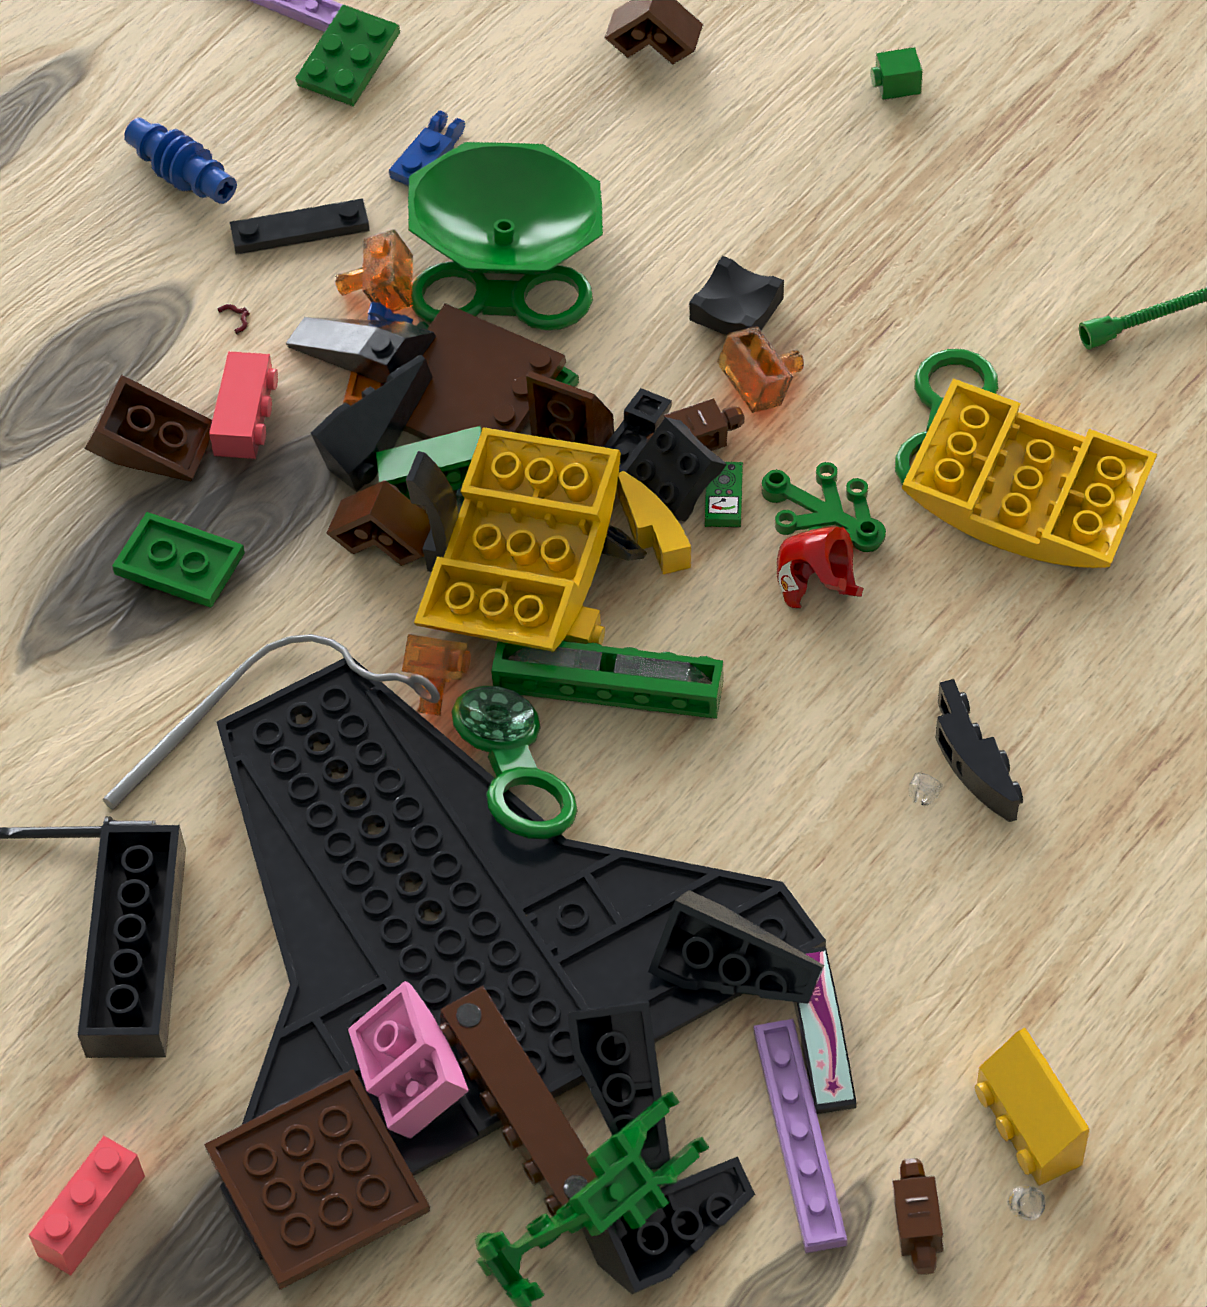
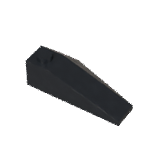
M422 355L417 356L389 374L385 384L375 390L370 386L362 391V399L351 406L345 402L337 407L310 432L328 470L356 492L365 484H369L374 480L378 473L376 452L388 450L395 446L433 378L427 361Z
M688 890L674 902L648 973L683 989H708L731 995L735 993L758 995L760 998L808 1004L824 965L727 907Z
M648 1000L567 1012L572 1054L612 1136L621 1131L662 1096ZM665 1116L647 1131L640 1153L651 1170L660 1169L670 1160Z
M738 1156L681 1179L675 1184L660 1188L669 1203L650 1215L642 1227L631 1229L623 1215L599 1235L591 1236L587 1228L583 1227L582 1231L598 1266L631 1294L669 1279L692 1254L696 1253L720 1227L725 1225L755 1195Z

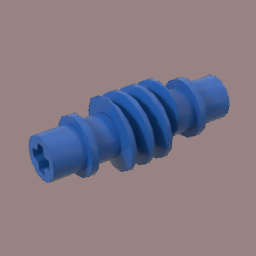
M136 118L128 124L124 133V140L136 149L139 158L147 162L151 161L152 170L158 177L163 178L176 189L181 191L192 190L195 195L201 198L209 197L219 204H224L233 197L237 188V181L224 171V167L220 162L212 159L210 150L204 149L201 143L194 141L193 138L185 135L184 132L178 129L168 131L165 126L159 123L151 124L143 118Z

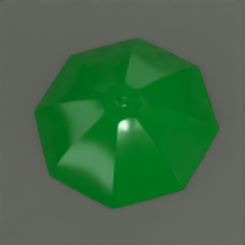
M464 142L409 176L408 230L438 252L472 273L538 275L548 272L603 235L601 184L599 180L544 144Z

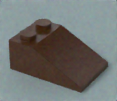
M531 371L528 372L526 381L532 436L604 447L614 433L613 413L595 394Z
M121 374L106 401L84 449L116 465L191 482L210 441L209 432L212 419Z

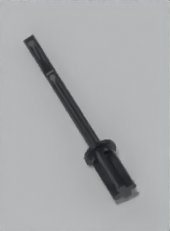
M106 816L103 826L156 825V821L113 820L111 816ZM101 826L0 827V839L100 838Z

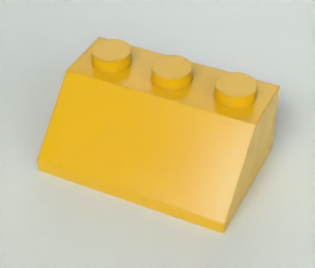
M1027 1029L1018 1030L979 1066L975 1092L981 1104L985 1108L990 1107L996 1116V1126L1005 1141L1011 1140L1017 1150L1016 1157L1023 1172L1026 1175L1032 1174L1038 1186L1083 1165L1090 1128Z

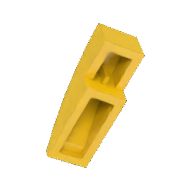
M625 471L619 472L617 495L635 542L643 549L653 547L663 575L691 568V545L673 513L643 483Z

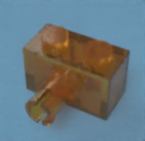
M395 229L365 238L362 267L342 274L339 273L335 276V283L339 293L345 296L348 293L362 289L370 302L380 303L386 308L391 309L392 312L411 307L413 288L412 252Z
M757 326L728 333L717 364L751 412L754 413L782 405L793 379L791 373L801 372L804 367V360L802 355H799L798 350L778 355Z
M408 634L402 672L424 676L437 688L440 695L438 703H431L420 697L417 712L441 716L445 683H449L450 679L461 680L462 673L466 674L468 672L471 653L466 651L467 643Z

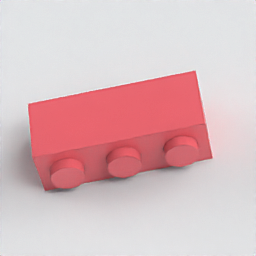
M228 351L209 432L214 456L256 459L259 445H264L266 438L264 420L265 417L271 416L272 411L270 392L271 390H276L278 384V371L272 368L270 354Z
M106 1136L102 1137L30 1232L29 1238L38 1257L70 1276L73 1274L144 1179L145 1175L137 1154Z

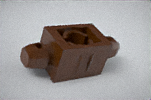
M714 398L664 415V418L668 417L682 421L691 433L710 451L727 446L728 431L735 430L745 423V417L740 407L724 408L721 412ZM654 433L650 434L647 437L646 443L649 441V439Z
M905 1159L900 1165L901 1180H893L894 1204L901 1256L911 1255L913 1269L917 1274H932L937 1267L936 1252H944L943 1230L935 1176H925L923 1164L919 1159Z

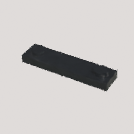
M363 198L230 222L236 255L370 231Z

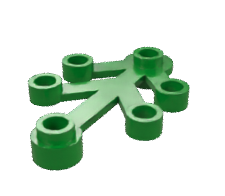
M823 462L816 468V482L822 488L825 502L791 484L789 476L781 470H771L763 477L762 495L767 501L780 503L788 499L813 512L803 515H796L790 510L778 512L775 516V529L778 533L790 535L797 530L808 529L807 531L822 528L823 526L837 525L838 527H844L848 531L853 545L862 552H873L885 541L886 529L879 520L871 518L866 500L868 484L863 479H851L846 485V497L850 502H853L856 518L843 512L836 485L838 469L833 463ZM823 473H830V474H832V475H831V476H823V475H821V474H823ZM860 489L862 490V492L856 493L852 490ZM784 520H787V521H790V522H792V523H790V524H782L781 522L784 521Z

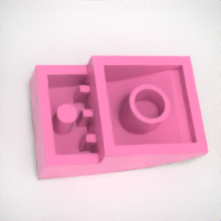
M404 981L348 1028L366 1091L378 1096L389 1130L411 1139L469 1091L448 1041L433 1015L410 983Z

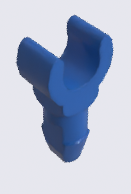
M371 302L367 320L402 321L413 324V319L406 315L393 313L391 309L377 302Z

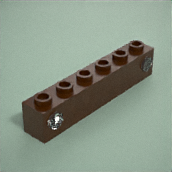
M481 986L440 1009L441 1025L439 1027L450 1047L455 1046L460 1054L461 1059L458 1062L465 1077L470 1082L476 1080L481 1088L482 1093L479 1096L486 1111L490 1116L497 1114L504 1125L501 1128V1133L511 1150L518 1148L525 1159L522 1167L528 1179L533 1185L539 1183L547 1195L544 1198V1203L553 1217L557 1215L556 1212L560 1207L569 1202L568 1200L597 1176L585 1159L589 1156L587 1150L484 986Z

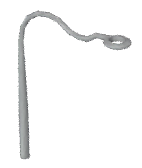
M314 634L288 636L267 644L240 665L176 725L103 798V802L110 809H114L185 738L256 661L270 651L291 643L316 642L331 646L343 655L349 668L360 676L376 682L397 680L406 683L421 698L428 702L438 703L440 695L437 688L422 675L413 674L411 677L399 673L375 674L363 669L355 663L348 649L333 639Z

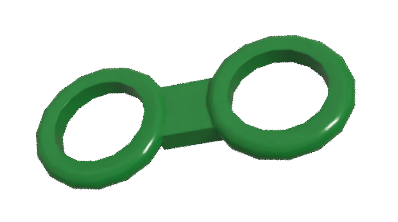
M453 261L440 262L420 273L414 279L409 290L410 306L419 318L431 324L440 310L432 308L425 302L423 296L427 288L442 278H464L473 283L476 293L466 306L459 308L460 310L476 317L481 312L482 315L517 316L521 322L531 328L545 331L561 330L576 324L588 313L593 301L592 286L586 277L571 267L557 265L542 274H525L519 281L488 280L484 273H472ZM557 280L566 282L573 286L579 294L572 307L562 313L553 315L537 313L530 309L525 302L529 291L536 285L546 281Z
M945 349L931 354L920 363L914 375L915 391L921 402L930 408L931 411L927 430L914 434L902 443L895 456V472L901 484H903L910 470L909 462L912 456L919 451L943 400L942 397L932 390L929 384L932 373L947 365H963L972 368L980 375L984 382L982 389L997 393L998 375L992 364L978 353L965 349Z
M480 686L469 689L460 695L451 710L453 726L464 741L476 749L489 753L488 759L496 778L492 780L486 797L488 809L495 820L511 833L528 839H548L563 834L573 825L578 812L576 799L565 782L552 773L538 769L528 747L536 741L541 726L539 715L532 704L517 692L500 686ZM480 693L486 695V700L480 699ZM495 694H501L508 701L505 706L511 710L516 704H523V711L516 713L519 717H523L522 721L525 730L517 735L503 737L500 740L483 733L474 725L469 726L465 724L464 720L470 721L468 710L471 709L469 707L471 702L475 701L477 705L492 703V697ZM518 785H533L542 788L555 797L560 805L561 813L554 819L544 822L521 818L508 808L504 802L503 793L511 787Z

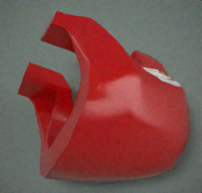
M844 527L813 529L796 534L783 541L777 556V580L782 589L784 601L789 607L798 609L802 607L800 601L806 593L808 579L813 573L817 574L821 583L827 589L837 590L839 594L862 596L864 588L855 584L853 544L850 534Z

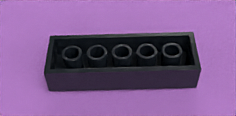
M180 825L101 826L78 1027V1038L86 1058L166 1057L186 847Z

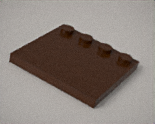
M445 303L427 329L436 335L423 354L433 378L403 431L423 440L481 426V429L484 427L521 433L530 419L526 375L531 371L555 380L567 363L565 355Z
M354 1069L204 1144L209 1158L279 1290L430 1212L428 1201Z

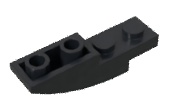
M955 680L939 682L938 706L942 715L937 716L935 738L944 757L958 778L978 800L1009 822L1017 820L1019 804L1023 803V795L1017 781L1012 782L1008 773L1010 772V763L1005 750H999L994 737L982 739L978 723H972L969 717L970 705L965 692H959Z

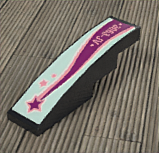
M826 946L799 950L824 965L810 1002L808 1004L794 1002L801 1035V1048L816 1113L821 1114L857 1108L842 1019Z

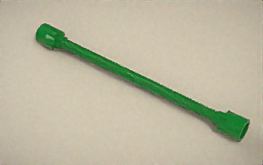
M1207 287L1141 309L1140 311L1129 313L1120 318H1111L1108 315L1079 324L1081 341L1085 348L1090 350L1117 338V334L1122 333L1127 328L1135 327L1136 325L1138 326L1139 324L1207 302Z

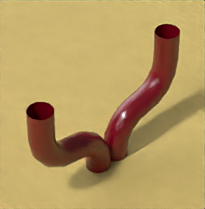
M225 304L217 308L219 313L231 309L235 313L242 314L241 321L243 324L234 329L236 334L246 329L248 324L246 317L250 314L245 307L239 309L232 304Z

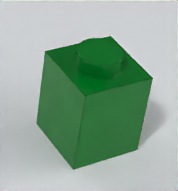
M916 48L876 53V67L871 68V80L873 87L879 88L882 100L921 94L923 70Z

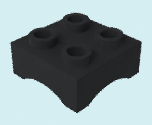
M722 256L707 283L690 300L689 320L752 345L784 299V280L775 276H763L753 273L737 264L733 259Z
M665 417L626 473L643 483L656 494L677 520L686 522L704 489L721 474L727 464L705 447L682 421Z

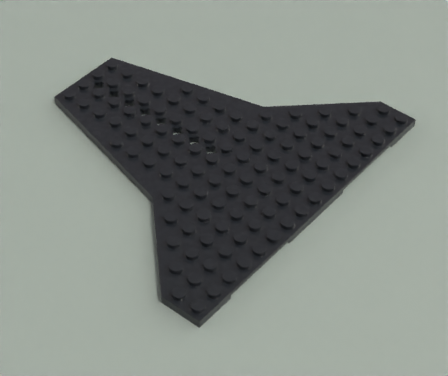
M344 658L217 721L220 738L290 984L242 1125L354 1069L366 1091L348 1028L404 981L412 985L438 1025H441L440 1009L484 986L553 1098H556L585 1082V1078L572 1054L567 1012L648 1000L654 1042H657L742 995L741 993H735L734 995L723 994L721 991L708 989H683L648 973L674 902L688 890L727 907L797 950L826 946V939L782 881L566 839L562 834L548 839H528L511 833L498 824L488 809L486 794L492 780L495 778L384 683L360 676L349 668ZM353 658V660L355 661V663H356L357 665H359V666L362 667L363 669L367 670L364 666H362L358 661H356V660ZM302 714L305 718L312 717L305 724H296L297 715ZM319 741L322 745L330 744L323 751H313L314 742ZM335 768L340 772L348 771L342 778H330L332 777L331 770ZM510 790L503 793L504 802L513 813L530 821H545ZM352 796H356L357 799H366L360 806H349V798ZM373 823L376 827L384 826L378 834H367V826ZM392 851L394 855L402 854L403 856L396 863L385 862L387 860L386 854ZM411 880L414 884L422 883L417 891H404L406 889V881ZM430 909L433 913L441 912L438 915V919L434 921L423 920L425 918L424 911ZM473 1014L458 1022L465 1028H472L478 1025ZM452 1046L451 1049L458 1062L461 1056L455 1046ZM464 1073L463 1076L469 1091L411 1139L388 1129L378 1096L366 1091L413 1176L504 1126L497 1114L490 1116L486 1111L479 1096L482 1090L476 1080L468 1081ZM222 1182L220 1190L257 1256L262 1260L263 1258Z

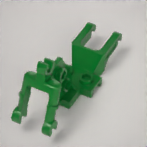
M673 1091L658 1098L621 1131L611 1136L585 1158L597 1177L568 1200L569 1202L560 1207L556 1212L557 1215L550 1218L545 1213L537 1217L526 1226L528 1232L513 1244H510L502 1231L497 1233L482 1232L477 1235L475 1244L481 1257L476 1262L486 1276L493 1275L497 1279L503 1290L507 1292L506 1295L516 1307H531V1302L544 1296L536 1282L530 1283L528 1278L524 1279L519 1273L524 1253L536 1246L539 1249L545 1248L566 1231L573 1234L586 1227L591 1236L599 1235L622 1215L631 1229L642 1227L650 1215L669 1203L660 1188L677 1183V1177L700 1157L699 1153L709 1149L704 1138L698 1137L683 1147L656 1172H653L641 1157L640 1153L647 1131L670 1112L669 1108L679 1104V1100Z

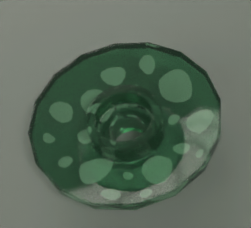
M496 686L480 687L469 691L461 699L459 708L461 721L470 732L483 739L496 742L514 741L524 737L532 729L535 717L532 706L523 696L510 689Z

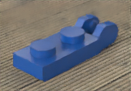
M438 111L430 119L428 127L421 131L389 169L390 178L409 186L410 175L454 149V144L463 134L465 121L455 118L447 127L445 135L440 134L446 126L448 116L447 113Z

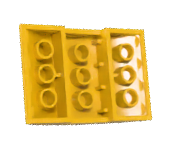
M953 378L902 484V489L917 503L944 522L999 549L1057 565L1085 568L1110 567L1157 454L1092 429H1088L1086 436H1082L1018 412L1021 403Z
M483 427L460 491L464 497L462 507L444 557L436 558L414 624L420 627L554 652L573 625L584 603L599 563L615 499L620 451Z

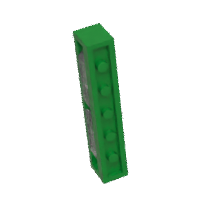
M564 640L554 652L498 641L491 669L493 686H500L524 696L717 719L724 682L723 660H716L708 656L691 657L676 655L672 652L658 653L641 651L633 647L616 648L602 646L597 643L582 644L566 642Z

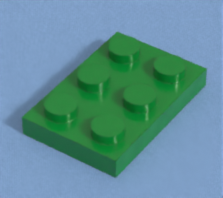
M342 4L295 77L297 86L354 107L401 33L399 24Z
M146 512L115 560L112 568L114 575L212 608L244 556L245 551L243 544Z

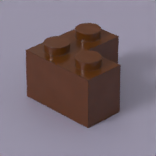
M630 0L613 11L605 39L627 58L650 45L673 65L695 52L703 23L677 0Z
M383 480L342 499L326 534L351 554L358 553L375 545L396 563L403 566L424 557L422 549L431 527L428 514L423 508L412 504L396 486Z

